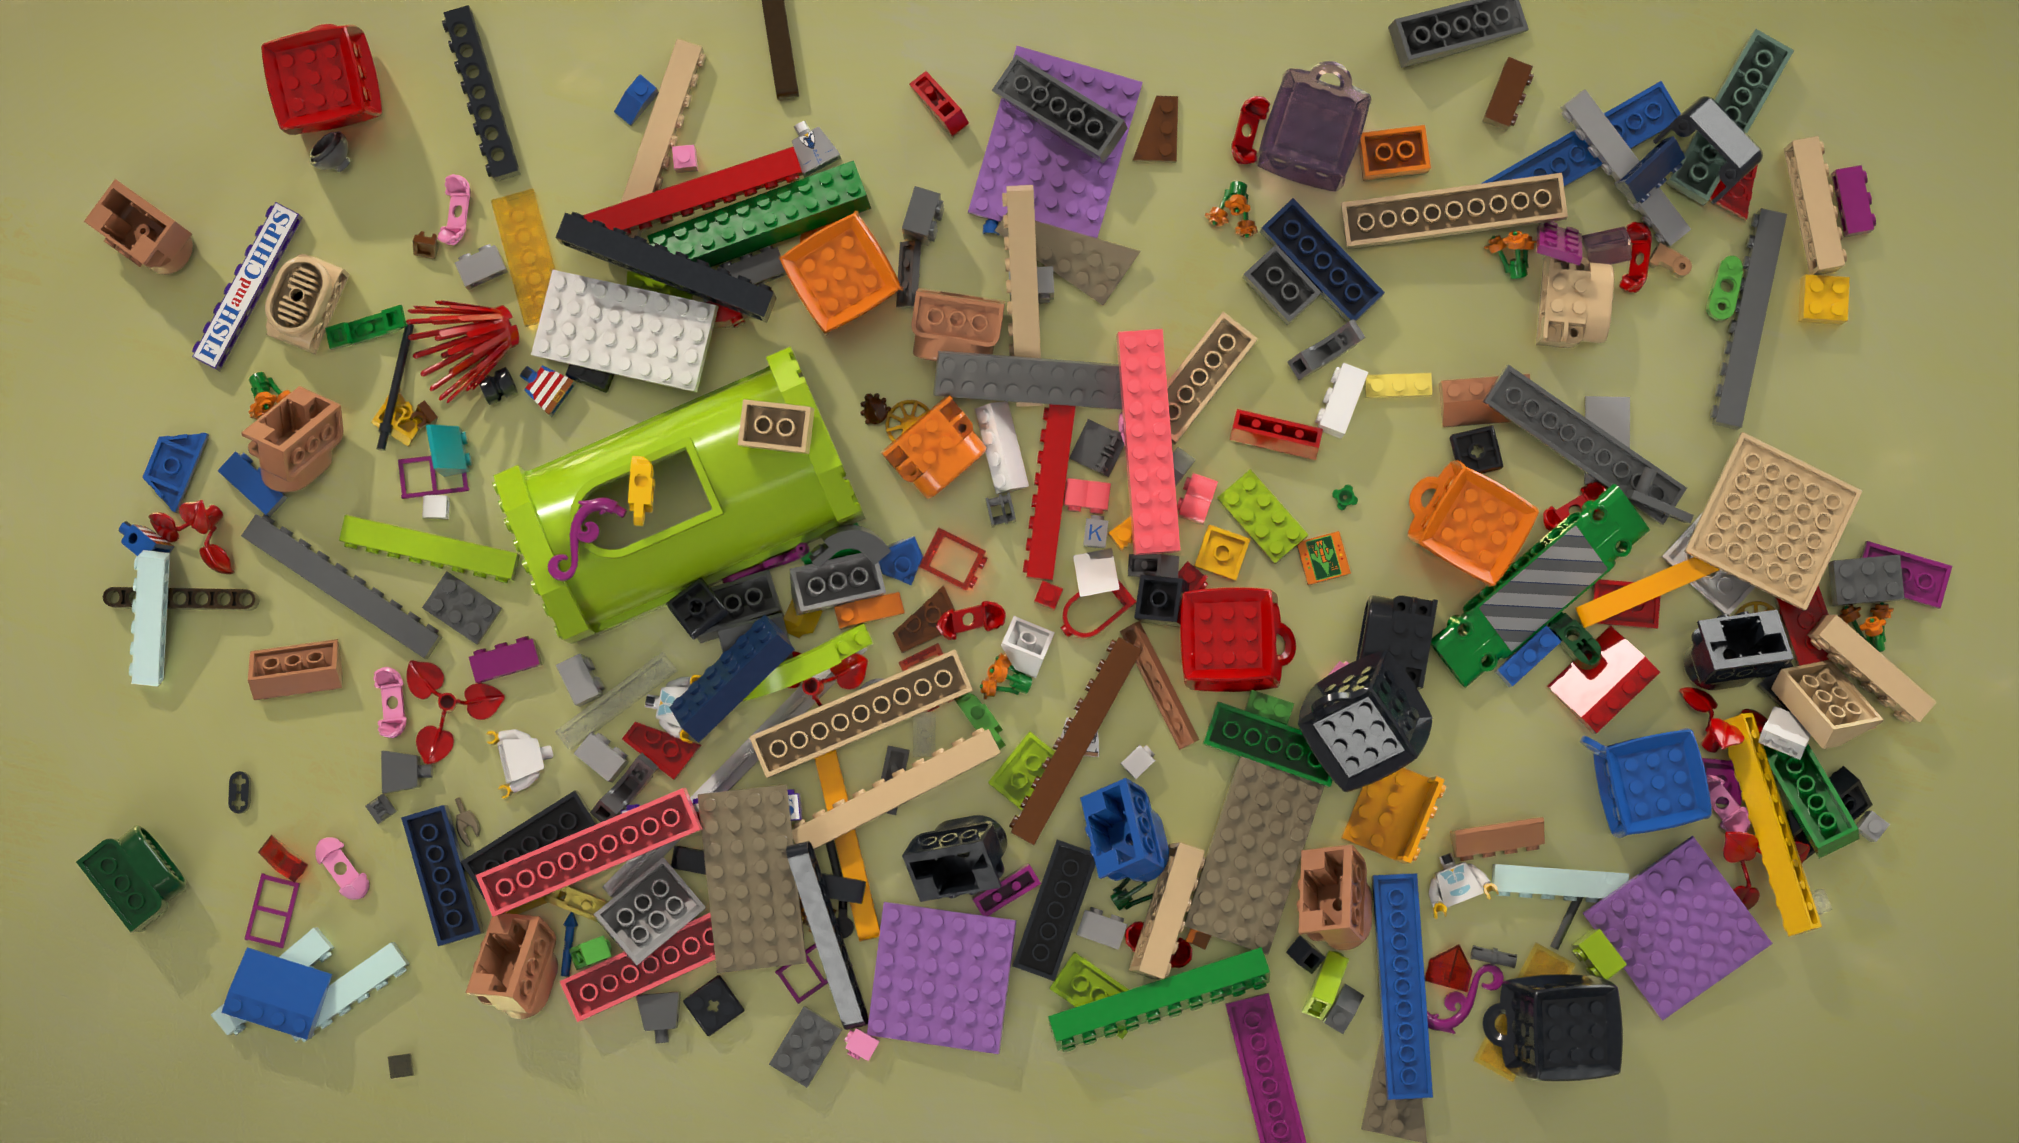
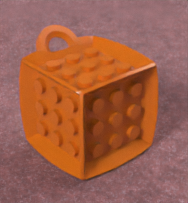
M854 211L853 214L836 222L801 234L800 243L783 256H779V260L799 298L826 336H828L830 331L860 317L899 290L903 291L904 287L900 286L899 280L885 253L869 228L860 218L858 211Z
M1455 460L1444 468L1439 477H1426L1420 480L1412 489L1409 504L1415 517L1410 525L1408 538L1454 567L1482 581L1486 586L1491 587L1497 584L1519 553L1535 523L1539 511L1536 506L1530 504L1505 486L1466 467L1461 461ZM1428 489H1436L1426 508L1423 507L1421 503L1423 493Z

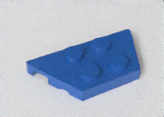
M207 433L159 437L142 478L175 513H178L209 437Z

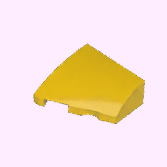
M399 389L391 423L393 425L391 436L409 447L419 431L417 425L422 421L420 418L410 420V416L413 413L412 406L409 401H405L400 393L401 389ZM388 397L371 422L378 428L380 423L383 422Z

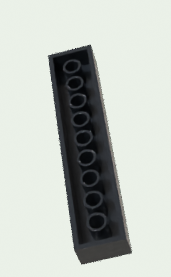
M579 213L564 214L555 237L561 245L760 321L768 322L777 299L770 286L762 283L756 286L751 282V279L741 275L735 278L730 274V271L720 267L714 270L705 261L699 259L696 262L691 261L688 258L689 256L678 251L675 254L670 253L668 248L657 243H655V246L649 245L646 239L636 235L634 238L628 237L625 231L615 227L612 231L605 226L606 224L593 219L591 223L584 218L585 216Z

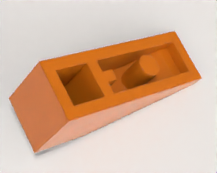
M899 592L834 607L840 630L905 613Z

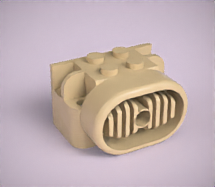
M300 254L287 261L279 269L266 299L265 313L268 319L266 323L268 332L266 335L316 355L325 334V328L328 327L350 274L343 268L305 254ZM303 292V298L295 302L294 296L296 293Z
M1549 256L1543 258L1536 345L1573 348L1581 341L1604 343L1606 341L1611 323L1614 291V269L1612 265L1591 263L1585 257H1582L1580 266Z

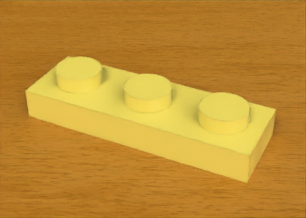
M1431 373L1367 375L1365 380V398L1432 396Z

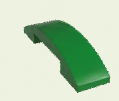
M398 305L381 310V313L352 322H342L326 327L325 331L329 349H336L394 333L407 327L403 306Z

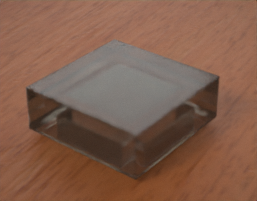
M411 1053L388 1056L391 1079L414 1075Z

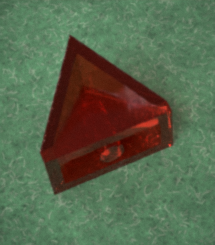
M1460 944L1429 959L1425 974L1426 982L1468 992L1473 970Z

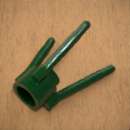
M1126 877L1119 886L1113 889L1114 894L1110 898L1119 911L1123 908L1128 910L1134 905L1152 899L1153 893L1131 901L1133 900L1132 895L1147 886V882H1143L1128 892L1126 888L1122 890L1131 880Z

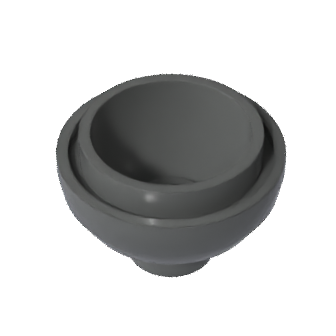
M340 131L330 132L322 137L312 148L309 162L321 170L335 169L337 172L344 170L350 163V159L347 157L348 142L344 134Z

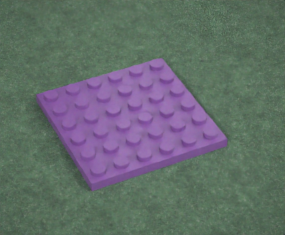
M1694 836L1688 838L1583 912L1592 927L1603 932L1627 965L1624 967V970L1662 1021L1773 944Z
M884 902L867 1034L870 1036L999 1054L1017 920Z

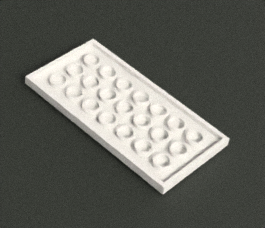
M552 270L531 355L697 393L718 306Z

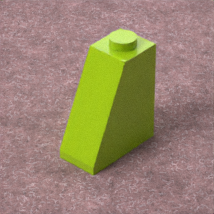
M1329 950L1325 955L1326 958L1321 963L1302 1010L1303 1013L1320 1020L1324 1019L1333 1005L1349 958L1344 957L1342 953Z

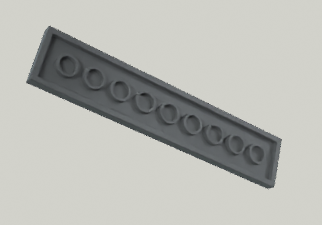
M938 351L933 389L934 396L948 397L950 395L957 398L1122 409L1119 364Z
M1510 365L1505 366L1482 401L1607 488L1612 484H1616L1625 495L1628 490H1636L1644 468L1648 467L1657 471L1648 496L1675 507L1687 489L1680 482ZM1629 500L1633 506L1661 525H1664L1669 517Z

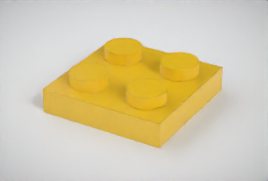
M1208 525L1194 567L1236 581L1250 538Z

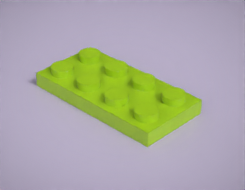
M1251 469L1217 497V500L1274 564L1278 563L1308 537L1307 532Z
M1076 952L1072 954L1049 988L1075 1007L1129 990ZM1126 1029L1118 1031L1117 1036L1123 1040L1128 1031Z

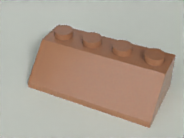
M1523 374L1530 379V374ZM1499 376L1441 381L1439 383L1442 426L1456 427L1511 422L1482 402Z
M338 639L250 651L248 683L254 700L342 688L343 673Z
M1532 818L1450 831L1454 858L1460 857V861L1473 860V855L1482 854V858L1496 856V851L1504 850L1505 855L1518 853L1517 848L1526 847V851L1540 849L1539 845L1545 844L1544 818Z

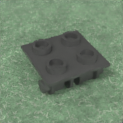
M1088 419L1069 459L1109 477L1125 445L1121 433Z

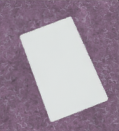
M1112 548L1073 556L1080 597L1119 590Z

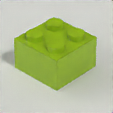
M1591 929L1572 944L1574 948L1572 953L1580 962H1585L1588 966L1586 971L1589 975L1608 980L1627 965L1600 929Z

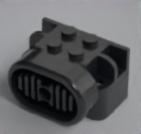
M1375 595L1369 596L1365 606L1356 660L1382 650H1388L1411 678L1418 690L1422 689L1438 600L1433 599L1431 601L1409 596H1397L1393 599Z
M1778 610L1757 613L1744 611L1735 616L1723 614L1717 618L1699 620L1697 622L1699 628L1691 636L1693 644L1684 655V668L1690 680L1697 686L1706 690H1720L1744 686L1755 678L1774 675L1794 658Z
M983 815L947 820L939 824L934 831L915 836L902 857L920 902L946 897L956 898L959 895L968 893L969 895H974L980 891L1001 888L1002 885L999 878H1001L1005 870L1001 858L1007 848V836L998 822Z

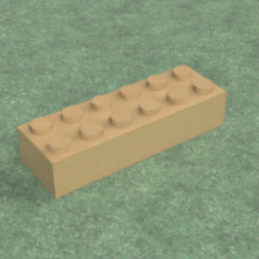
M1819 136L1793 140L1784 148L1809 274L1822 275L1836 272L1845 266L1847 255L1845 249L1841 247V228L1837 227L1836 223L1838 211L1836 206L1832 204L1831 197H1833L1834 193L1832 185L1828 184V164L1824 163L1823 154L1825 153L1824 144L1822 141H1819Z
M1222 312L1167 382L1171 440L1174 445L1258 340V338L1224 312Z
M1823 615L1807 634L1812 639L1810 642L1819 650H1825L1828 653L1827 657L1835 664L1840 663L1845 668L1843 671L1852 679L1856 677L1861 682L1860 686L1868 693L1873 692L1878 697L1876 700L1886 708L1889 706L1895 711L1893 715L1901 722L1920 723L1936 704L1933 698L1839 616Z
M1181 842L1172 843L1168 846V863L1158 877L1129 968L1130 972L1150 979H1164L1171 970V963H1169L1171 955H1174L1177 951L1178 942L1176 940L1178 934L1182 933L1185 926L1183 918L1185 912H1188L1191 907V893L1195 891L1199 879L1196 877L1199 869L1201 870L1205 863V857H1203L1204 850Z

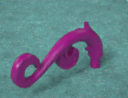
M602 497L578 501V504L582 505V507L579 508L573 518L569 534L571 567L566 572L560 571L558 564L562 560H568V557L564 554L553 556L548 563V572L551 577L559 581H566L573 577L578 566L579 540L585 543H592L598 538L600 533L598 525L594 522H586L585 526L588 530L586 532L581 531L583 521L590 513L601 510L599 513L601 515L609 512L623 518L627 510L619 506V502Z
M799 543L796 548L780 556L723 578L722 582L723 584L732 582L739 578L796 561L808 554L810 548L806 543Z
M1490 964L1480 967L1472 980L1467 997L1461 992L1454 991L1447 994L1444 998V1006L1447 1010L1456 1011L1455 1004L1459 1003L1461 1005L1458 1013L1448 1019H1438L1439 1014H1430L1427 1011L1428 1028L1455 1034L1456 1032L1453 1028L1466 1019L1474 1005L1481 976L1486 972H1490L1493 975V981L1490 984L1482 983V988L1490 991L1497 990L1504 981L1501 969L1496 965L1492 966Z

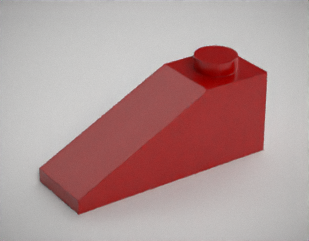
M927 71L909 84L951 136H954L969 124L962 109Z

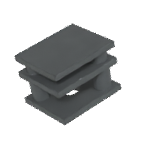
M1010 492L1004 496L1000 494L996 498H985L992 528L997 524L1005 523L1006 525L1010 521L1016 522ZM1009 503L1011 511L1009 514L1005 512L1004 504ZM1001 505L1003 515L992 517L990 507Z

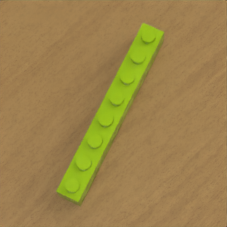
M349 515L344 516L339 541L345 543L344 547L357 550L358 546L366 547L365 552L379 554V551L388 552L387 557L395 559L406 556L409 557L408 561L422 564V560L431 562L430 566L443 569V566L446 565L452 567L451 571L463 574L465 570L473 571V576L486 578L487 575L495 576V581L508 583V579L514 581L520 558L518 553Z

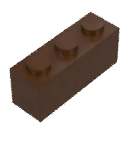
M1511 57L1507 58L1482 120L1483 122L1506 131L1510 125H1515L1518 117L1515 111L1518 105L1522 106L1526 94L1523 93L1526 85L1530 86L1534 74L1531 73L1533 66Z

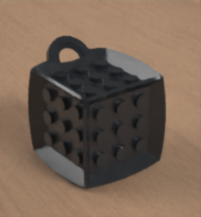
M1382 650L1358 659L1316 683L1303 702L1298 726L1325 771L1343 792H1349L1379 781L1417 759L1428 741L1432 727V715L1415 684L1388 650Z
M1558 974L1506 980L1502 983L1500 1003L1489 1007L1484 1014L1483 1030L1486 1037L1493 1044L1502 1048L1505 1067L1521 1078L1536 1081H1581L1614 1076L1621 1072L1623 1026L1619 991L1614 983L1605 978L1592 975ZM1501 1014H1506L1507 1035L1500 1034L1495 1028V1020Z

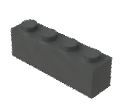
M773 246L761 249V253L754 256L752 254L744 255L736 263L732 264L729 261L719 265L720 268L730 271V274L735 278L741 275L751 279V282L756 286H759V283L765 284L787 275L779 260L781 255L778 247L773 248Z

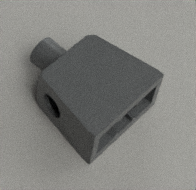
M381 751L382 793L419 788L421 786V778H433V765H420V756Z
M681 992L636 996L644 1030L655 1031V1043L669 1042L668 1029L678 1028Z

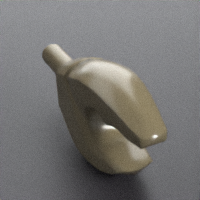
M459 797L455 799L460 814L456 815V829L460 839L469 847L470 841L466 828L471 826L478 837L480 827L476 816L470 810H464Z

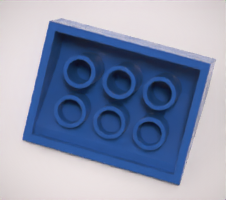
M247 947L229 988L221 1013L299 1038L312 1039L333 974Z

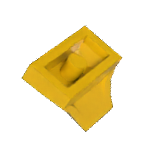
M792 599L784 615L788 634L800 639L804 634L813 633L823 611L819 610L796 615Z

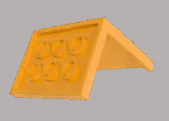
M1403 767L1379 781L1362 787L1341 838L1403 864L1416 861L1421 848H1418L1421 839L1425 840L1429 831V827L1426 826L1429 818H1434L1438 808L1435 806L1437 798H1442L1446 786L1443 785L1445 780L1437 776L1428 778Z

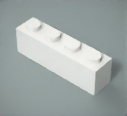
M1008 401L989 403L975 408L982 440L987 448L985 452L996 494L1014 492L1029 487Z

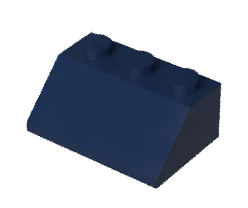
M1674 136L1662 140L1615 184L1632 204L1638 202L1642 204L1651 196L1649 192L1654 187L1658 189L1667 181L1665 177L1670 172L1674 174L1683 166L1681 162L1686 157Z

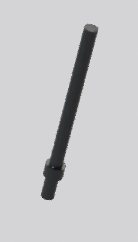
M407 324V327L404 328L383 422L380 423L378 430L380 435L376 449L380 451H385L388 436L392 433L393 425L391 423L411 342L408 339V335L413 333L414 325Z

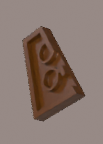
M1156 96L1135 152L1134 162L1176 163L1178 96Z
M944 585L893 632L901 653L942 635L936 628L938 620L948 610L953 609L955 611Z

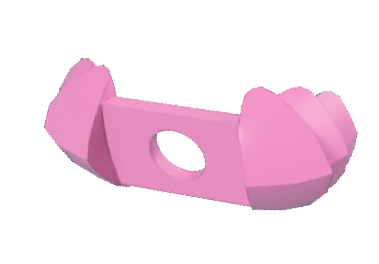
M452 174L445 178V187L447 188L445 194L451 196L447 226L440 228L441 232L438 233L437 239L454 246L461 240L466 230L470 186L465 178ZM461 205L462 214L456 218L454 211L457 206Z
M383 667L374 672L373 678L375 688H381L383 719L378 721V731L381 736L396 738L405 729L407 721L404 712L403 680L395 669ZM391 696H395L398 700V705L395 709H391L388 706V699Z
M1706 775L1711 807L1722 819L1720 823L1721 828L1725 829L1726 832L1746 833L1750 827L1747 808L1739 806L1723 786L1724 780L1717 776ZM1719 797H1726L1729 803L1726 807L1720 808L1716 805V800Z
M334 837L321 839L315 850L318 864H324L340 886L339 893L351 900L363 898L370 888L366 874H359L342 852L341 849L344 847V844L339 839ZM338 862H343L347 866V871L343 875L336 874L334 870Z

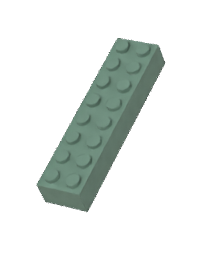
M1757 29L1750 35L1714 98L1746 133L1749 131L1794 52L1793 49ZM1696 130L1683 152L1686 157L1681 162L1683 166L1674 174L1671 173L1666 185L1704 206L1720 181L1719 171L1727 161Z

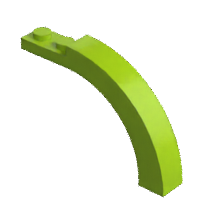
M859 624L803 654L782 662L743 701L779 691L811 678L873 644L865 624Z

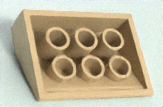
M1831 660L1781 669L1771 688L1823 749L1840 746L1881 724L1884 720Z

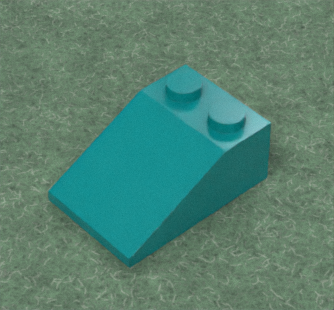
M426 425L434 470L443 477L470 472L469 466H472L470 453H466L465 445L468 444L466 431L462 432L459 426Z

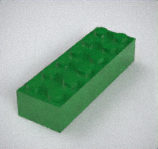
M1216 702L1203 745L1238 757L1242 756L1325 785L1328 788L1331 786L1332 778L1317 760L1300 729L1221 702Z
M1808 743L1800 760L1763 745L1776 786L1819 859L1860 839L1857 825Z

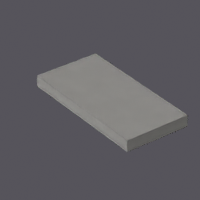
M1585 396V418L1630 448V397ZM1584 472V485L1598 482Z

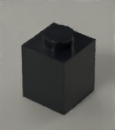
M1301 935L1286 951L1298 965L1311 974L1314 973L1326 958L1313 944Z

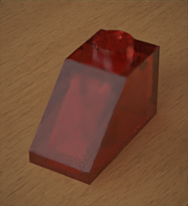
M273 835L267 839L258 851L278 873L293 882H296L308 866L297 853Z

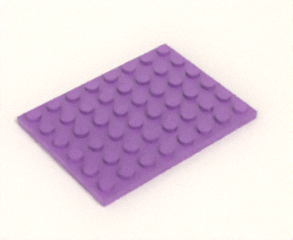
M1016 46L1014 57L1017 54L1122 118L1128 129L1105 163L1102 164L1001 98L968 213L1001 222L1003 215L1007 213V206L1003 207L1002 193H1007L1006 186L1033 185L1036 221L1098 238L1143 82Z

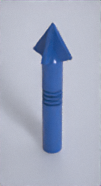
M570 912L563 924L566 930L561 976L565 977L570 976L571 955L569 949L573 947L574 930L578 926L573 912Z

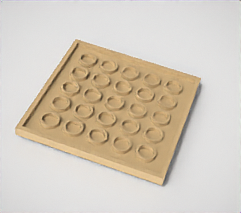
M1741 432L1684 552L1805 611L1862 494V490Z

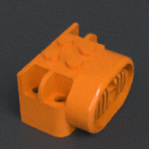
M950 395L944 397L880 452L905 481L912 482L927 499L934 497L979 459L987 449L986 445L974 433L973 424L952 400L953 398Z

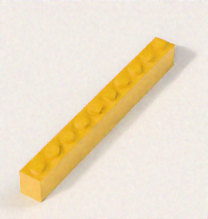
M1745 713L1726 719L1724 722L1737 727L1744 735L1743 743L1728 747L1727 753L1735 769V778L1740 784L1742 800L1746 803L1749 812L1748 819L1753 825L1755 836L1759 841L1762 862L1768 871L1769 884L1776 896V906L1781 912L1783 927L1788 933V937L1821 928L1822 925L1764 746L1758 743L1760 734L1753 713Z

